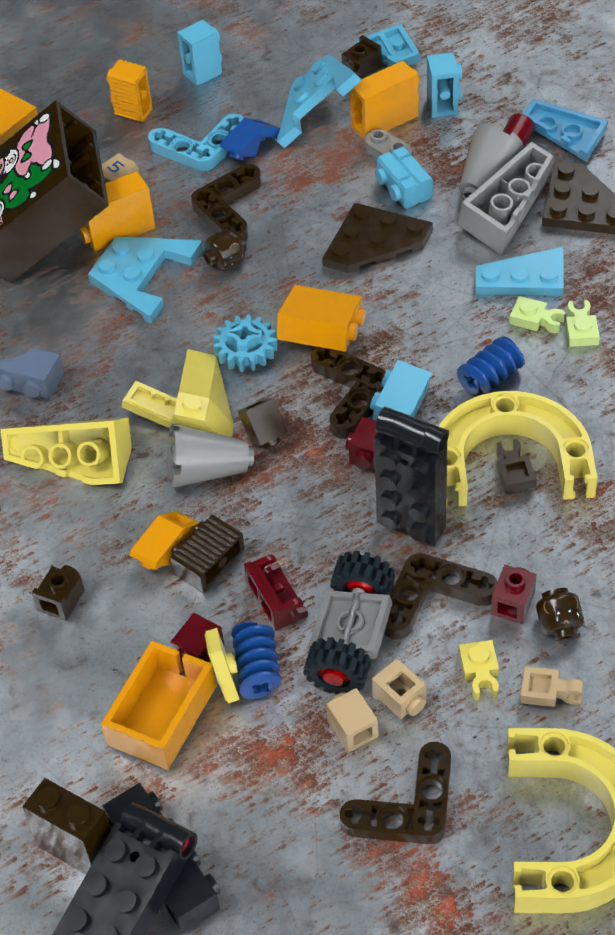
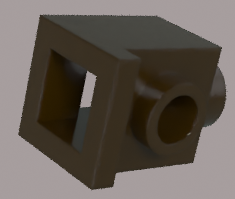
M362 35L359 37L358 43L341 54L342 64L351 69L361 79L366 78L382 67L381 45Z
M63 565L61 569L51 566L38 589L34 588L32 591V596L38 612L67 621L85 589L82 578L75 568L69 565Z

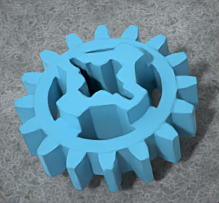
M247 314L246 318L241 320L237 315L235 316V322L225 320V328H216L217 335H213L214 355L219 357L220 364L227 362L228 369L230 370L235 366H239L240 372H243L245 367L249 366L254 371L258 363L266 366V358L273 359L274 351L278 349L276 330L271 329L270 322L263 324L262 317L260 316L255 320H251V315Z

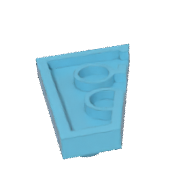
M563 247L476 266L475 295L563 296Z

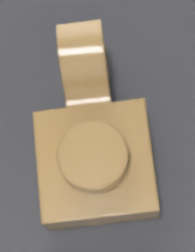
M525 666L520 695L521 703L556 707V701L559 698L571 705H582L583 681L578 679H559V670Z

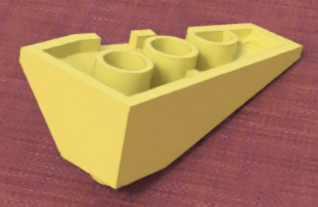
M187 349L172 424H180L232 437L234 422L217 356Z
M129 417L1 429L3 456L6 461L34 469L50 471L58 476L81 480L82 483L89 485L123 483L132 449Z

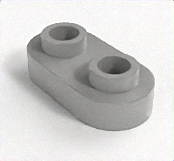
M373 130L365 137L366 151L376 158L388 152L391 154L393 150L403 146L412 155V148L409 144L385 130Z

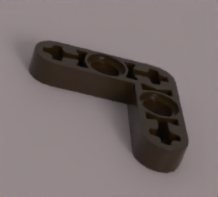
M245 164L197 189L191 195L194 212L216 233L223 229H230L231 226L232 231H237L246 242L248 239L247 223L228 204L260 187L262 183L260 168L253 164ZM224 187L233 188V190L228 192L221 191ZM217 214L227 215L222 219L213 218Z
M316 347L311 353L313 371L350 388L349 392L330 415V431L332 435L337 438L347 439L350 432H355L361 418H368L374 411L370 409V404L375 392L381 393L383 389L381 383L386 371L343 351ZM346 368H355L356 370H358V372L353 375H346L342 373V371ZM357 399H364L368 402L362 407L352 404ZM348 414H349V424H348V423H345L346 420L348 419Z
M413 554L406 560L390 595L392 607L384 634L396 640L407 637L415 624L428 591L479 606L490 605L497 579L490 573L427 554ZM419 567L425 568V570H422L420 573L414 572V570H418ZM435 571H437L436 579H433L432 576H434ZM448 574H454L460 578V581L457 584L449 585L444 583L442 578ZM466 580H470V583H468V588L466 589ZM482 585L488 587V589H485L483 592L477 591V589H480ZM409 590L415 592L418 596L413 601H404L399 595ZM399 610L402 611V622H399L397 626L391 625V622L397 620Z
M429 742L420 749L414 804L361 799L350 800L341 807L339 812L340 825L343 832L348 836L420 844H434L440 841L444 836L446 828L451 771V752L449 748L440 742ZM432 755L439 756L437 774L431 773ZM428 785H435L441 789L442 794L436 799H428L423 796L422 790ZM427 810L433 811L434 825L432 831H427L424 827ZM354 813H361L358 824L351 822ZM372 813L376 814V827L371 826ZM395 814L401 817L403 823L396 829H389L383 825L382 820L387 815Z

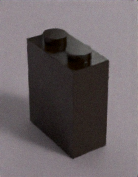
M44 777L22 806L37 846L80 872L87 874L111 831L106 812Z

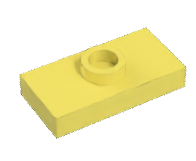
M135 380L122 400L121 408L170 429L177 398Z
M217 628L205 631L208 655L225 701L228 703L238 701L240 699L234 673L238 672L233 652L226 654Z

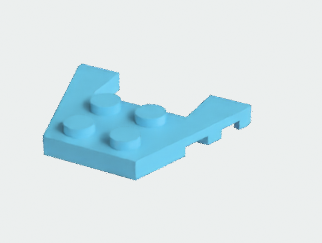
M327 54L323 59L320 58L315 61L311 70L304 76L296 78L290 88L277 142L286 148L302 133L300 119L335 88L344 97L361 82V78L330 54Z
M115 236L88 273L89 280L112 298H119L126 303V307L129 310L139 312L143 315L145 321L152 324L164 307L163 298L142 292L166 258L192 266L202 252L203 244L200 240Z

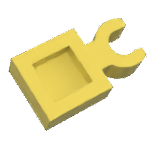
M493 640L459 644L458 652L464 680H473L472 696L474 700H480V689L483 687L489 688L492 691L493 698H497L499 684L494 677L499 676V666Z

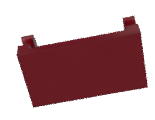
M267 555L253 562L248 561L244 563L246 583L276 631L307 617L308 611L283 574L278 563L273 564L277 561L275 556Z

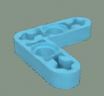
M239 114L227 115L201 142L166 128H156L148 134L149 147L152 152L195 170L209 171L215 168L229 153V151L221 148L220 144L216 145L213 143L223 140L244 117ZM178 148H188L186 151H176Z

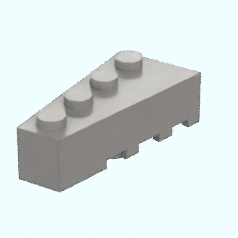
M533 142L528 144L462 202L458 226L502 255L548 181L554 156Z

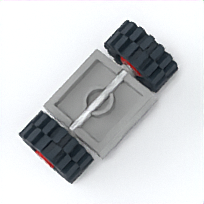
M354 551L353 555L350 552H345L344 556L340 555L338 557L330 587L334 590L325 591L310 639V650L303 673L304 676H307L306 679L309 682H314L313 686L316 688L322 686L324 687L323 691L328 693L330 690L335 691L336 695L341 692L347 693L355 688L359 692L363 690L371 663L369 659H377L392 607L390 593L395 574L393 567L389 568L390 563L387 561L381 562L382 557L378 555L375 558L370 557L371 553L365 552L364 555H361L360 551Z

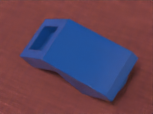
M244 118L221 141L220 147L229 151V156L235 159L244 160L245 157H256L260 142L265 141L266 137L277 138L280 128L260 119Z

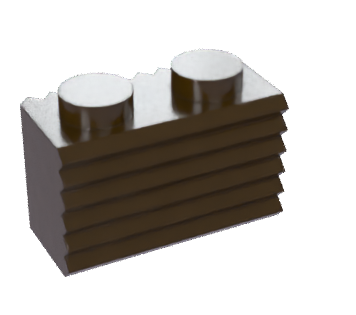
M210 515L209 519H206L205 522L201 521L196 525L192 536H189L188 540L177 544L173 549L170 557L173 573L179 576L180 579H184L185 582L193 585L196 589H199L200 592H203L245 549L243 533L218 517Z

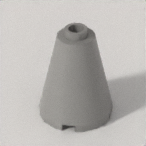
M482 123L478 125L472 134L459 185V190L465 199L524 149L523 142L515 133L512 132L508 135L502 131L504 127L499 124Z
M172 424L170 426L169 437H174V443L168 446L167 453L168 479L172 480L170 487H181L245 473L248 470V466H253L254 449L253 447H248V442L245 440L180 424Z

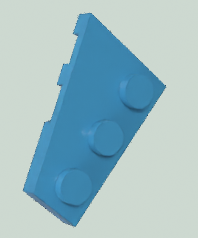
M532 99L523 113L533 121L534 131L587 162L604 135L608 125V120L536 99Z

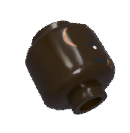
M223 229L206 239L203 257L210 267L215 266L221 271H226L244 259V252H246L247 247L244 239L237 231L233 232L230 229Z
M557 588L542 593V599L536 604L542 632L547 635H555L556 640L575 637V630L584 624L578 595L568 592V588Z

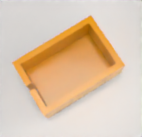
M151 640L101 722L106 745L169 770L217 686L212 663L185 653L182 658L186 676L184 677L182 676L183 668L179 651Z

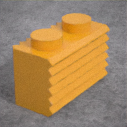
M122 59L118 60L109 69L106 78L107 83L110 85V102L114 106V114L143 122L153 110L146 66L137 65L136 63L132 64V62L123 61Z

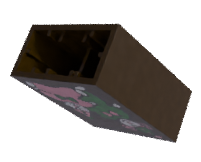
M56 100L0 146V276L10 282L17 279L109 206L96 130Z

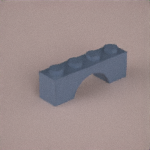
M31 348L18 357L0 359V388L3 390H12L31 397L50 400L64 376L60 354Z

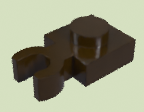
M517 439L513 440V450L510 451L505 450L501 442L497 443L496 455L499 459L497 461V470L505 493L534 488L537 485V478L528 455L520 456L521 444Z

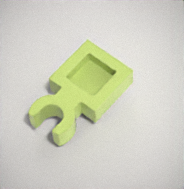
M519 296L510 314L509 324L533 331H538L539 327L543 326L551 333H559L560 322L564 323L565 311L561 309L547 310V303Z
M588 300L584 301L583 309L574 308L573 301L568 302V317H566L565 326L569 347L599 345L600 336L596 315H590L591 305Z

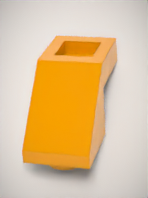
M178 511L158 515L132 547L129 556L140 561V564L147 569L157 570L160 567L170 565L171 553L180 541H184L189 536H192L193 530L199 522Z

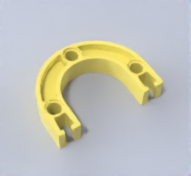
M520 391L487 393L460 404L439 425V427L449 430L447 441V486L455 485V491H458V506H467L468 484L465 468L467 455L477 444L499 435L524 436L539 442L550 451L557 463L563 500L576 497L575 491H573L574 478L580 477L584 478L586 483V498H595L598 478L592 445L587 431L575 415L551 399Z
M508 728V778H562L579 783L592 791L601 800L609 814L612 827L606 842L597 851L582 859L569 862H514L512 876L513 890H515L514 913H576L599 907L615 898V748L594 736L574 730L558 728ZM547 751H557L560 755H550ZM516 752H526L527 754H516ZM555 884H564L568 886L570 890L566 892H560L556 890L553 886ZM522 885L542 886L544 889L522 891Z

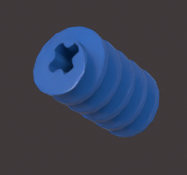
M502 336L495 339L492 344L487 345L483 351H479L466 364H462L457 369V376L467 393L477 395L478 392L487 394L491 391V388H496L499 385V381H505L508 375H513L516 372V368H522L525 364V359L516 344L510 338Z
M243 622L235 625L231 635L233 637V648L235 649L234 657L238 668L239 692L242 697L247 699L265 697L271 690L278 688L282 684V677L279 674L280 665L277 662L279 657L276 652L277 644L273 639L275 631L272 627L260 625L256 622Z

